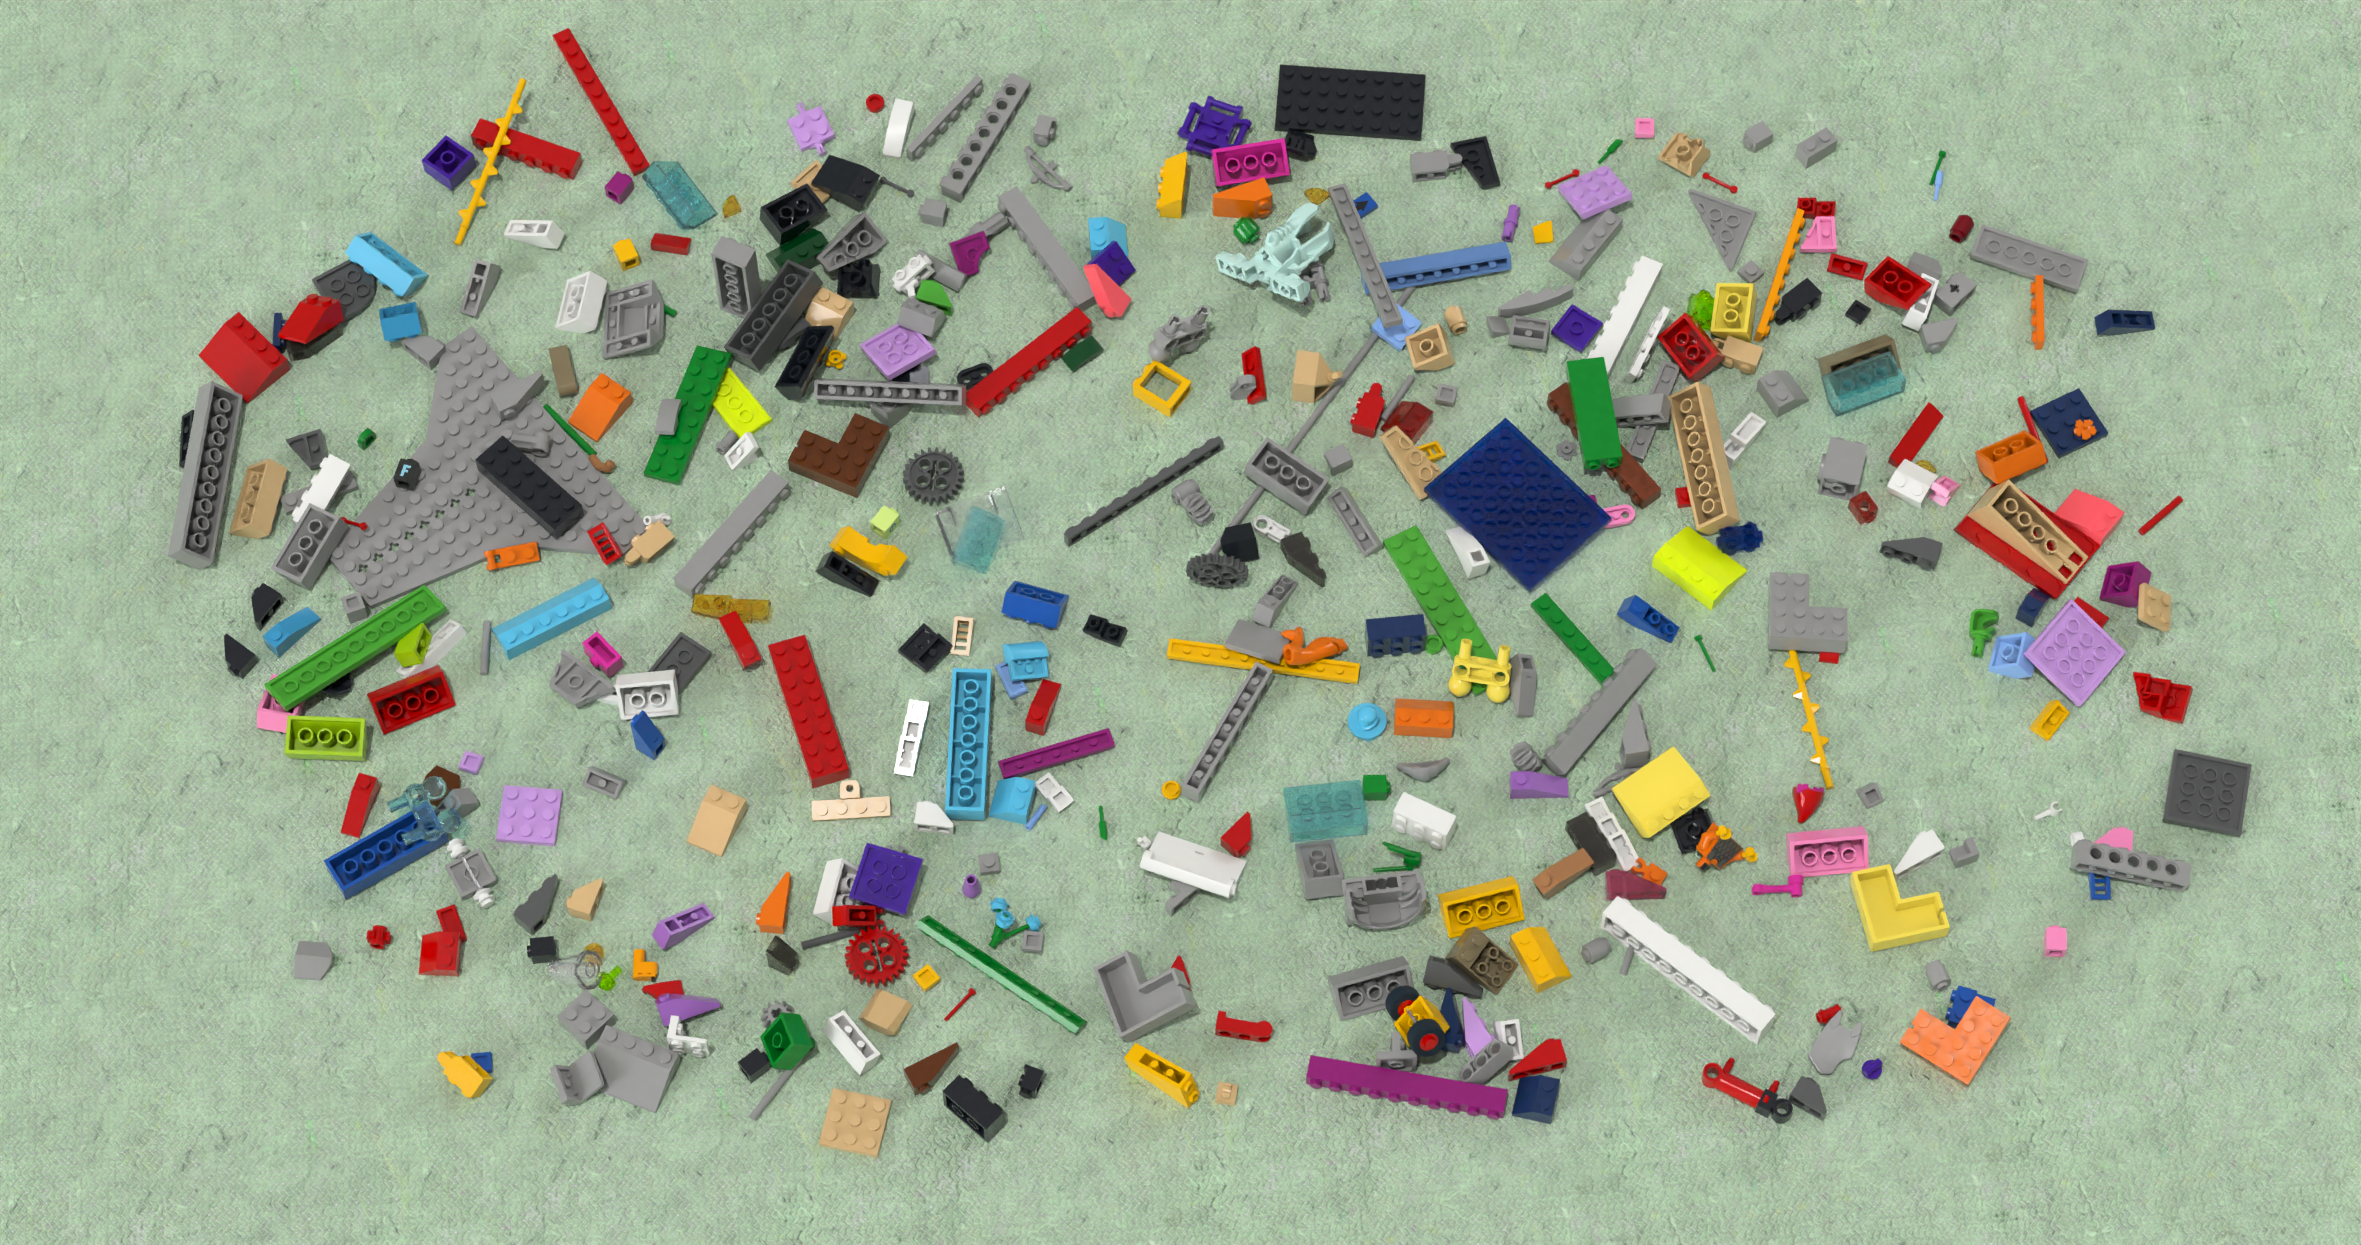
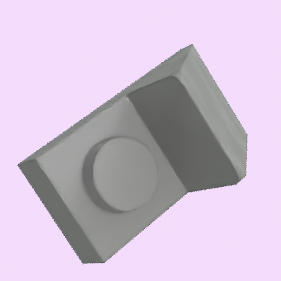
M1171 881L1170 889L1175 895L1167 900L1166 912L1171 917L1200 893V888L1180 881Z

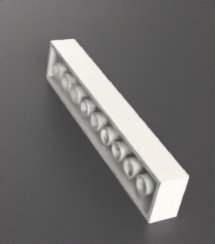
M1617 896L1603 912L1600 928L1624 946L1629 947L1630 944L1634 947L1636 955L1756 1045L1771 1030L1775 1013L1770 1006L1763 1005L1754 994L1747 993L1738 982L1731 981L1722 970L1711 966L1706 958H1700L1690 946H1684L1675 935L1668 934L1659 923L1652 922L1643 911L1632 907V904L1627 899Z

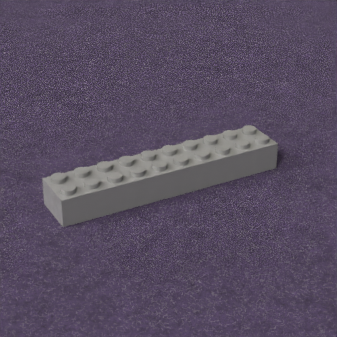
M213 381L199 387L168 552L169 557L198 570L213 564L243 395Z

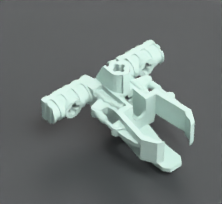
M1304 204L1292 213L1285 224L1267 233L1265 245L1254 253L1255 257L1250 261L1241 253L1234 255L1227 251L1220 252V254L1215 256L1219 272L1236 279L1239 278L1242 281H1247L1250 284L1259 280L1268 291H1273V293L1302 302L1310 292V284L1307 281L1301 280L1298 275L1307 268L1308 264L1312 261H1318L1321 255L1332 248L1334 237L1331 225L1327 221V225L1323 229L1324 231L1301 245L1297 236L1312 231L1310 219L1319 211V206L1316 204Z

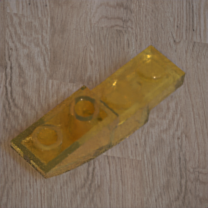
M694 594L691 612L700 616L718 619L736 610L743 623H752V620H768L771 602L769 600L733 599L731 595Z

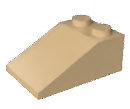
M710 785L687 838V843L722 857L748 809L746 799Z

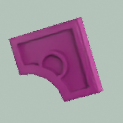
M984 231L948 243L958 270L967 274V276L979 272V259L985 251L990 249Z

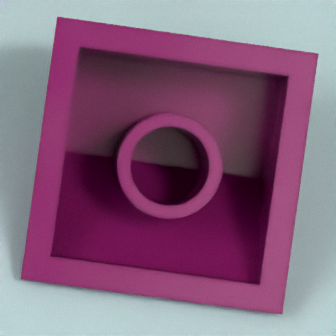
M2139 561L2108 566L2099 599L2127 608L2138 606L2139 585L2142 583L2149 584L2152 572Z

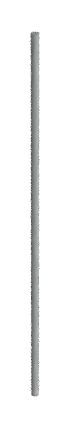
M1416 286L1407 287L1396 303L1402 307ZM1374 332L1371 334L1344 370L1343 376L1338 378L1286 450L1290 453L1295 450L1379 336ZM1258 485L1228 527L1239 525L1265 490L1264 487ZM1222 535L1219 537V539L1216 541V543L1213 545V547L1210 549L1207 555H1209V553H1211L1212 555H1216V553H1218V551L1221 549L1220 540Z

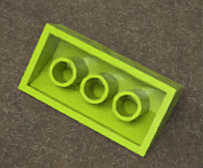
M287 715L284 753L288 758L366 761L367 732L365 718Z

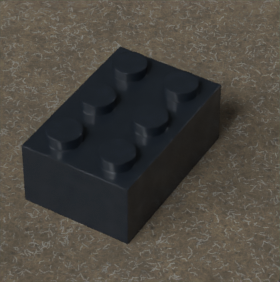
M958 1075L942 1091L944 1106L984 1141L989 1143L1004 1127L1003 1109L997 1103L992 1104L983 1091H977L968 1078H962Z

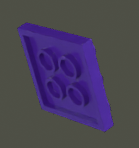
M866 843L849 899L906 916L923 859Z

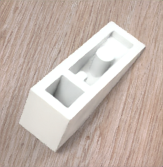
M510 220L504 236L541 248L558 249L565 233L554 221Z
M1924 273L1920 277L1930 282L1932 286L1909 310H1906L1902 321L1903 325L1916 331L1920 330L1921 325H1923L1927 318L1939 280Z
M1933 829L1928 832L1922 831L1916 836V839L1893 872L1895 881L1943 856L1945 847Z

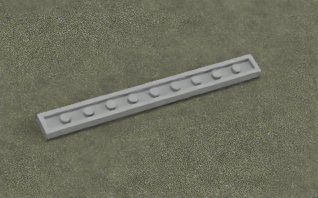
M1346 183L1328 187V193L1384 328L1403 324L1402 316Z

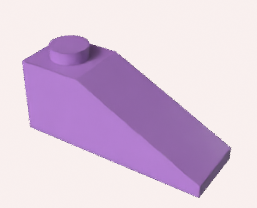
M1532 771L1510 772V799L1569 797L1568 778Z
M701 903L659 921L652 937L664 950L680 943L711 922L715 916L704 903Z
M674 993L662 994L658 997L659 999L655 1000L664 1027L670 1024L671 1015L679 1016L680 1021L721 1007L717 998Z

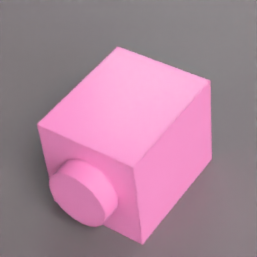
M2057 925L2046 927L2044 932V956L2064 957L2067 950L2066 928H2061Z

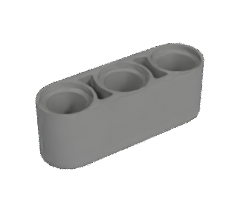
M1499 1039L1492 1040L1460 1069L1459 1079L1462 1082L1483 1085L1510 1061L1513 1056V1048Z

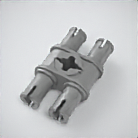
M1319 258L1316 262L1312 261L1298 276L1301 280L1307 281L1310 284V289H1317L1319 302L1324 303L1323 298H1325V302H1328L1331 297L1327 288L1329 281L1324 272L1325 266L1320 262ZM1310 292L1301 302L1302 306H1306L1305 302H1307V306L1312 304Z

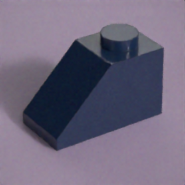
M2033 588L2020 605L2015 619L2033 627L2051 597Z

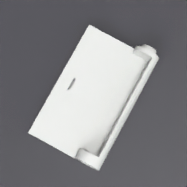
M1159 831L1150 849L1145 850L1140 868L1230 898L1231 895L1234 896L1236 893L1237 882L1247 861Z

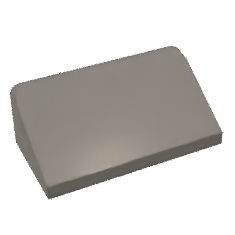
M591 766L588 767L582 785L618 799L627 780Z

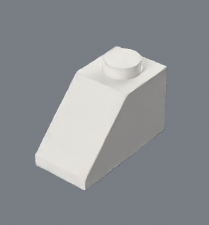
M931 801L917 802L914 820L915 831L954 835L953 823L937 804Z
M1519 1019L1492 1022L1495 1039H1499L1513 1048V1056L1510 1060L1523 1059Z

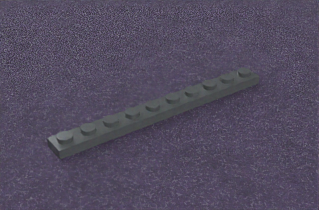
M1221 437L1210 438L1203 446L1193 449L1186 457H1181L1170 467L1161 469L1156 476L1147 478L1140 486L1133 487L1124 496L1115 498L1110 505L1101 507L1091 517H1085L1080 524L1075 527H1069L1064 533L1065 544L1068 547L1072 546L1222 451L1223 440Z

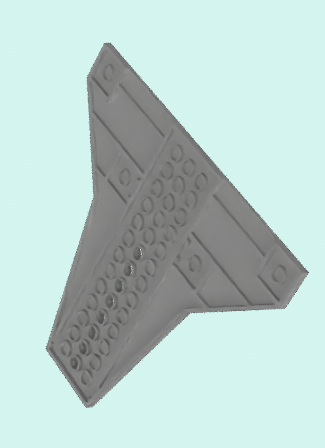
M471 326L445 344L446 352L439 359L426 441L410 458L419 462L421 469L415 490L396 487L394 478H392L354 520L357 523L365 522L368 525L367 529L361 530L360 527L350 525L330 555L329 561L356 592H360L361 598L369 608L373 609L409 594L423 585L428 586L487 561L484 551L537 541L538 550L599 555L587 531L602 522L605 523L624 553L621 557H624L630 551L631 540L636 535L645 533V528L648 525L644 524L642 518L604 475L593 467L588 457L534 396L514 417L501 420L492 404L490 394L519 381V379ZM514 432L526 434L545 432L551 436L546 456H536L530 451H520L582 504L584 516L557 540L478 471L475 459L502 435L510 442ZM469 491H475V492H474V495H475L474 497H472V496H468V497H467L466 495L468 494L467 492H469ZM453 502H459L458 508L451 506ZM438 513H444V518L442 519L440 517L436 518ZM428 523L429 528L427 530L425 528L420 529L421 525ZM603 529L595 533V537L604 533ZM408 534H413V540H405ZM606 536L599 540V543L601 544L608 538ZM608 543L607 545L602 547L603 550H606L607 548L611 547V544ZM398 545V550L396 552L395 550L390 551L391 546ZM610 551L607 553V556H611L615 551ZM377 556H382V562H374ZM367 567V572L359 573L360 568Z

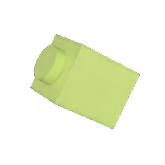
M885 505L870 521L871 530L885 540L888 539L900 524L898 512Z

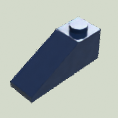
M2106 310L2094 317L2098 335H2119L2155 329L2152 311Z
M1447 988L1440 1013L1450 1028L1445 1033V1044L1441 1050L1459 1053L1460 1047L1464 1045L1465 1036L1456 997L1451 988Z

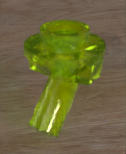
M616 966L609 973L605 971L599 973L596 977L598 986L605 991L612 989L616 983L613 979L622 970L619 966Z

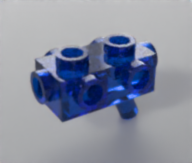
M1751 521L1742 526H1729L1719 529V537H1716L1717 548H1721L1722 553L1733 555L1739 550L1752 552L1755 548L1760 547V542H1763L1762 530H1758L1757 524Z

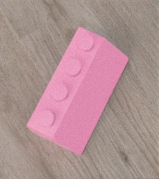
M1863 826L1786 833V852L1790 876L1802 875L1803 877L1852 873L1869 868L1868 834Z

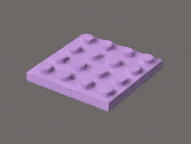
M2070 599L2023 655L2079 707L2123 657L2126 651Z

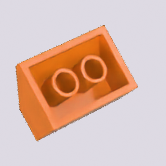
M1396 698L1394 735L1452 738L1453 702Z

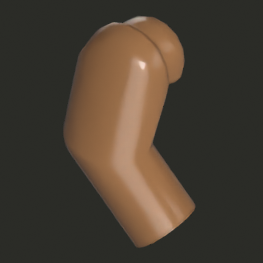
M595 454L588 457L597 471L610 473L615 467V463L612 460H607L603 463Z

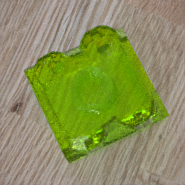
M1701 290L1697 294L1691 293L1688 299L1687 314L1693 316L1701 328L1710 330L1715 297H1712L1706 290Z

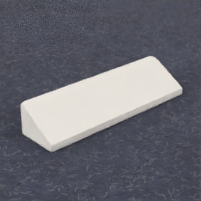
M450 619L432 636L423 664L402 667L401 665L396 670L397 673L405 679L434 667L467 635L462 625Z

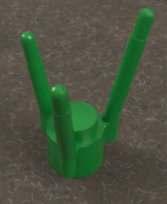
M1382 842L1384 846H1387L1388 850L1403 854V863H1406L1407 866L1374 868L1373 872L1413 871V867H1419L1421 852Z

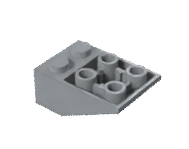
M1636 698L1633 699L1619 751L1623 770L1646 765L1647 760L1650 759L1649 751L1652 750L1650 739L1647 740L1645 735L1647 733L1646 723L1642 722L1641 716H1643L1641 704L1638 705Z

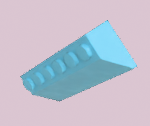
M592 578L492 628V632L508 660H511L612 609L610 599L602 585L595 578Z

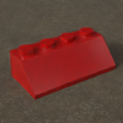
M439 665L367 694L383 734L456 705Z

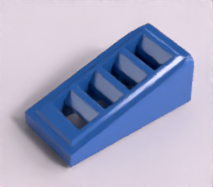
M2088 872L2091 900H2111L2110 877L2104 876V879H2095V876L2104 875ZM2095 883H2104L2105 886H2095ZM2095 890H2105V894H2095Z

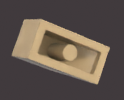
M599 878L574 890L572 896H569L566 902L569 915L592 921L605 888L603 879Z

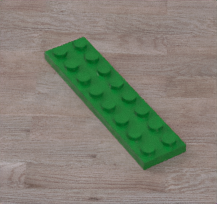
M696 346L675 396V399H681L682 402L675 434L659 435L644 470L645 477L680 485L733 356L731 353Z

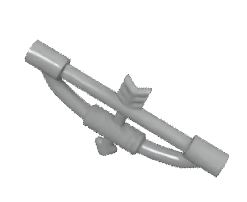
M1030 146L1025 147L1024 152L1027 153V163L1036 175V177L1031 178V183L1038 182L1037 179H1040L1043 183L1054 188L1065 189L1067 192L1071 191L1073 187L1053 171L1059 164H1055L1054 160H1052L1047 165L1036 155L1037 153ZM1031 158H1034L1045 169L1041 171L1037 166L1035 167ZM1048 171L1060 184L1049 180L1045 173Z
M1615 763L1614 769L1618 771L1612 773L1599 784L1597 790L1593 791L1594 797L1598 798L1612 791L1611 788L1615 785L1607 788L1603 787L1610 781L1620 778L1623 781L1626 776L1631 775L1640 768L1621 770L1622 765Z

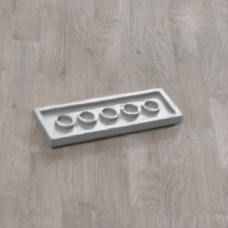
M1983 224L1970 255L1971 259L2031 279H2035L2036 275H2043V283L2077 293L2088 263V259Z

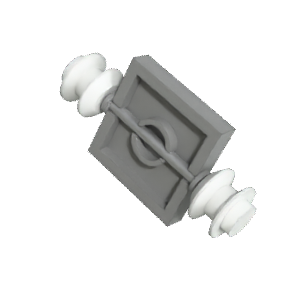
M458 838L451 840L447 846V851H452L451 858L457 860L445 865V869L462 900L474 895L473 899L479 900L477 904L479 908L492 906L495 896L489 895L491 889L488 887L498 883L481 849L479 848L466 855L469 848L463 846L465 841Z

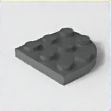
M350 259L312 279V283L321 296L340 300L344 321L339 324L361 313L369 305L375 292L374 276L366 273L363 270L364 267L353 263Z

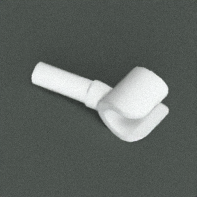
M2053 802L2048 810L2034 816L2035 820L2037 821L2049 815L2058 816L2062 808L2055 810L2054 807L2059 802Z
M1146 836L1137 839L1138 842L1136 844L1140 845L1144 851L1152 845V842Z

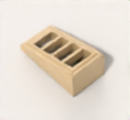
M954 617L951 642L953 646L951 647L950 654L970 656L975 624L974 618ZM959 624L969 625V627L961 628ZM958 631L968 632V635H958ZM957 638L967 639V643L957 642ZM956 646H965L966 650H958L955 648Z

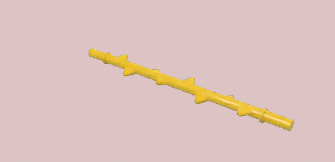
M520 78L516 90L512 94V100L505 117L495 120L500 130L493 147L483 149V152L488 157L480 179L471 180L470 182L475 188V192L468 209H462L458 212L463 219L454 242L458 246H461L465 234L469 230V224L476 207L485 206L486 204L481 194L488 177L498 174V170L493 165L501 145H509L511 142L506 136V132L513 115L523 112L518 102L521 100V95L527 82L525 79Z
M1788 650L1790 658L1784 663V666L1794 669L1798 689L1792 695L1794 698L1802 700L1808 720L1802 727V731L1811 733L1816 754L1810 758V761L1820 764V772L1823 775L1826 789L1831 790L1834 786L1830 775V767H1828L1823 746L1829 742V738L1819 735L1814 713L1820 709V706L1810 702L1805 684L1811 677V673L1802 671L1797 651Z

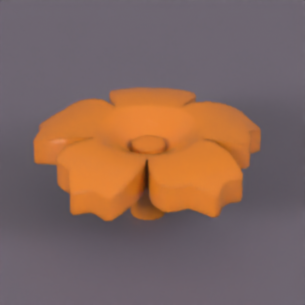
M2079 419L2076 420L2073 432L2078 437L2082 435V440H2088L2091 438V435L2096 434L2097 430L2095 426H2092L2093 421L2090 419L2084 420V422Z

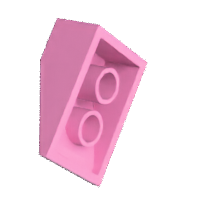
M272 674L270 680L277 677L278 675ZM265 690L257 709V728L286 733L287 715L302 716L306 700L286 712L270 693Z

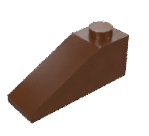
M957 1042L904 1068V1076L915 1096L929 1092L959 1054Z

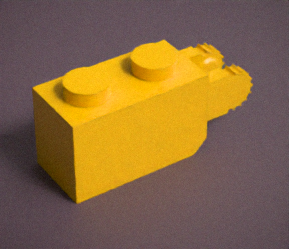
M452 1051L440 1052L437 1059L445 1068L443 1073L448 1076L447 1079L452 1084L457 1085L461 1089L462 1094L468 1098L480 1097L493 1079L469 1055L457 1056Z

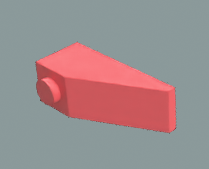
M1097 264L1084 265V272L1098 306L1108 317H1121L1131 298Z

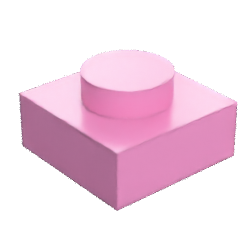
M1635 118V138H1654V119Z

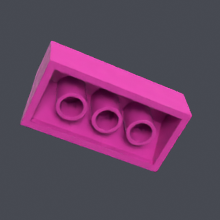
M1285 138L1212 149V169L1215 186L1254 181L1263 177L1266 179L1290 175Z

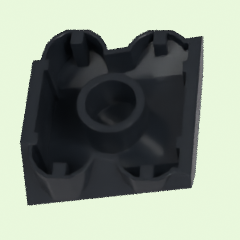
M866 258L860 260L858 264L851 262L839 267L837 294L842 297L879 296L881 272L879 264H873Z
M1694 808L1690 814L1682 815L1670 823L1682 855L1697 850L1696 846L1700 842L1702 833L1707 832L1714 822L1708 808Z

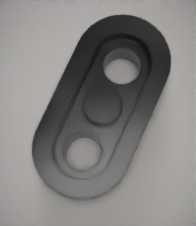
M981 363L964 369L958 373L957 383L966 385V390L971 389L992 373L993 368L987 363Z

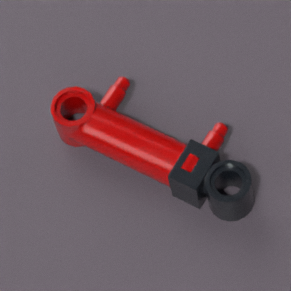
M1732 1057L1725 1063L1723 1069L1717 1063H1709L1704 1067L1701 1077L1704 1086L1716 1088L1755 1108L1756 1113L1766 1118L1771 1113L1773 1121L1778 1124H1784L1790 1120L1793 1110L1791 1102L1784 1098L1777 1100L1778 1094H1776V1091L1780 1084L1779 1081L1775 1080L1769 1089H1765V1091L1730 1074L1735 1059ZM1714 1073L1717 1077L1710 1078L1707 1074ZM1782 1108L1786 1110L1787 1113L1781 1114L1777 1111V1109Z

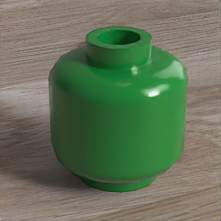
M1243 216L1233 225V234L1243 244L1248 242L1253 244L1260 237L1258 235L1260 227L1251 217L1245 218Z

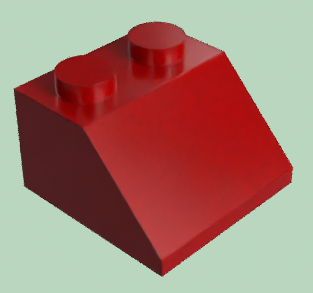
M438 931L422 935L419 975L459 977L462 937L459 932Z

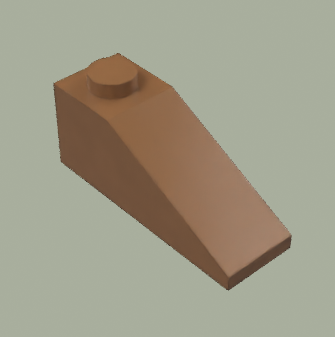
M1582 848L1548 867L1532 880L1541 893L1550 899L1592 867L1595 862L1586 850Z

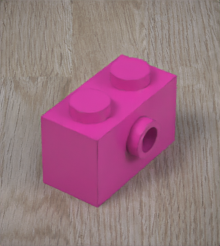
M597 631L582 642L584 653L590 658V663L595 668L599 667L608 678L624 667L622 657Z

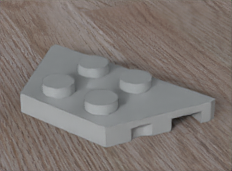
M563 649L561 651L560 663L556 664L555 673L550 680L549 686L578 708L616 690L611 683Z

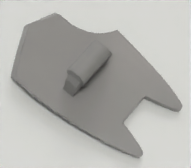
M1842 1011L1836 1013L1829 1021L1808 1054L1809 1059L1819 1074H1832L1841 1061L1852 1058L1861 1033L1862 1022H1859L1851 1031L1840 1025Z

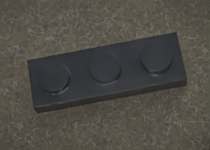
M191 410L183 415L181 420L179 467L182 468L185 465L195 410Z

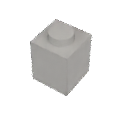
M1761 121L1745 130L1744 145L1748 149L1750 148L1753 153H1756L1772 143L1773 132L1764 121Z
M925 198L924 205L921 204L919 208L922 223L944 227L948 213L947 202Z

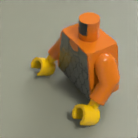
M1713 822L1707 832L1702 833L1700 842L1696 846V849L1703 855L1696 865L1703 871L1711 864H1714L1718 869H1722L1733 861L1744 860L1745 857L1748 862H1755L1757 860V853L1754 852L1752 847L1746 848L1744 852L1743 848L1731 838L1730 828L1726 829L1724 825L1718 827Z

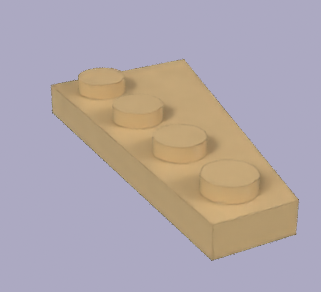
M1393 426L1379 436L1419 500L1425 498L1450 480L1397 426Z

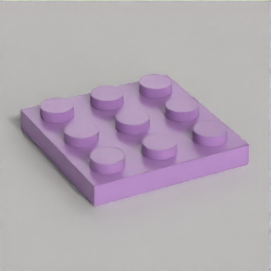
M1607 165L1558 185V191L1582 219L1632 199V193Z
M898 324L860 344L862 352L888 381L936 355L935 348L921 333Z
M504 785L496 841L555 846L563 791Z

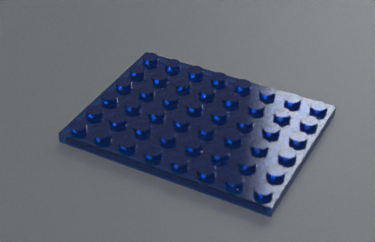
M1504 418L1424 488V492L1467 533L1472 535L1529 592L1534 590L1612 521V517L1507 418Z

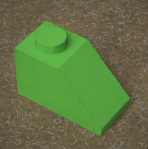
M922 279L916 299L919 302L932 305L942 310L945 315L952 317V303L941 284L934 280Z

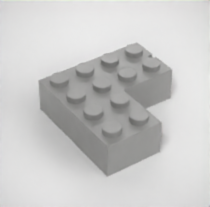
M1771 572L1768 584V649L1845 653L1848 641L1847 608L1809 606V574L1792 573L1791 576H1788V573Z
M1126 950L1093 968L1119 1038L1128 1042L1197 1007L1191 991L1187 990L1189 985L1184 972L1174 967L1146 981L1137 955Z

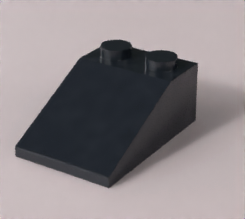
M829 155L811 185L859 212L876 186L880 175L863 165Z
M806 183L762 206L760 209V221L781 246L800 235L822 217L828 209Z

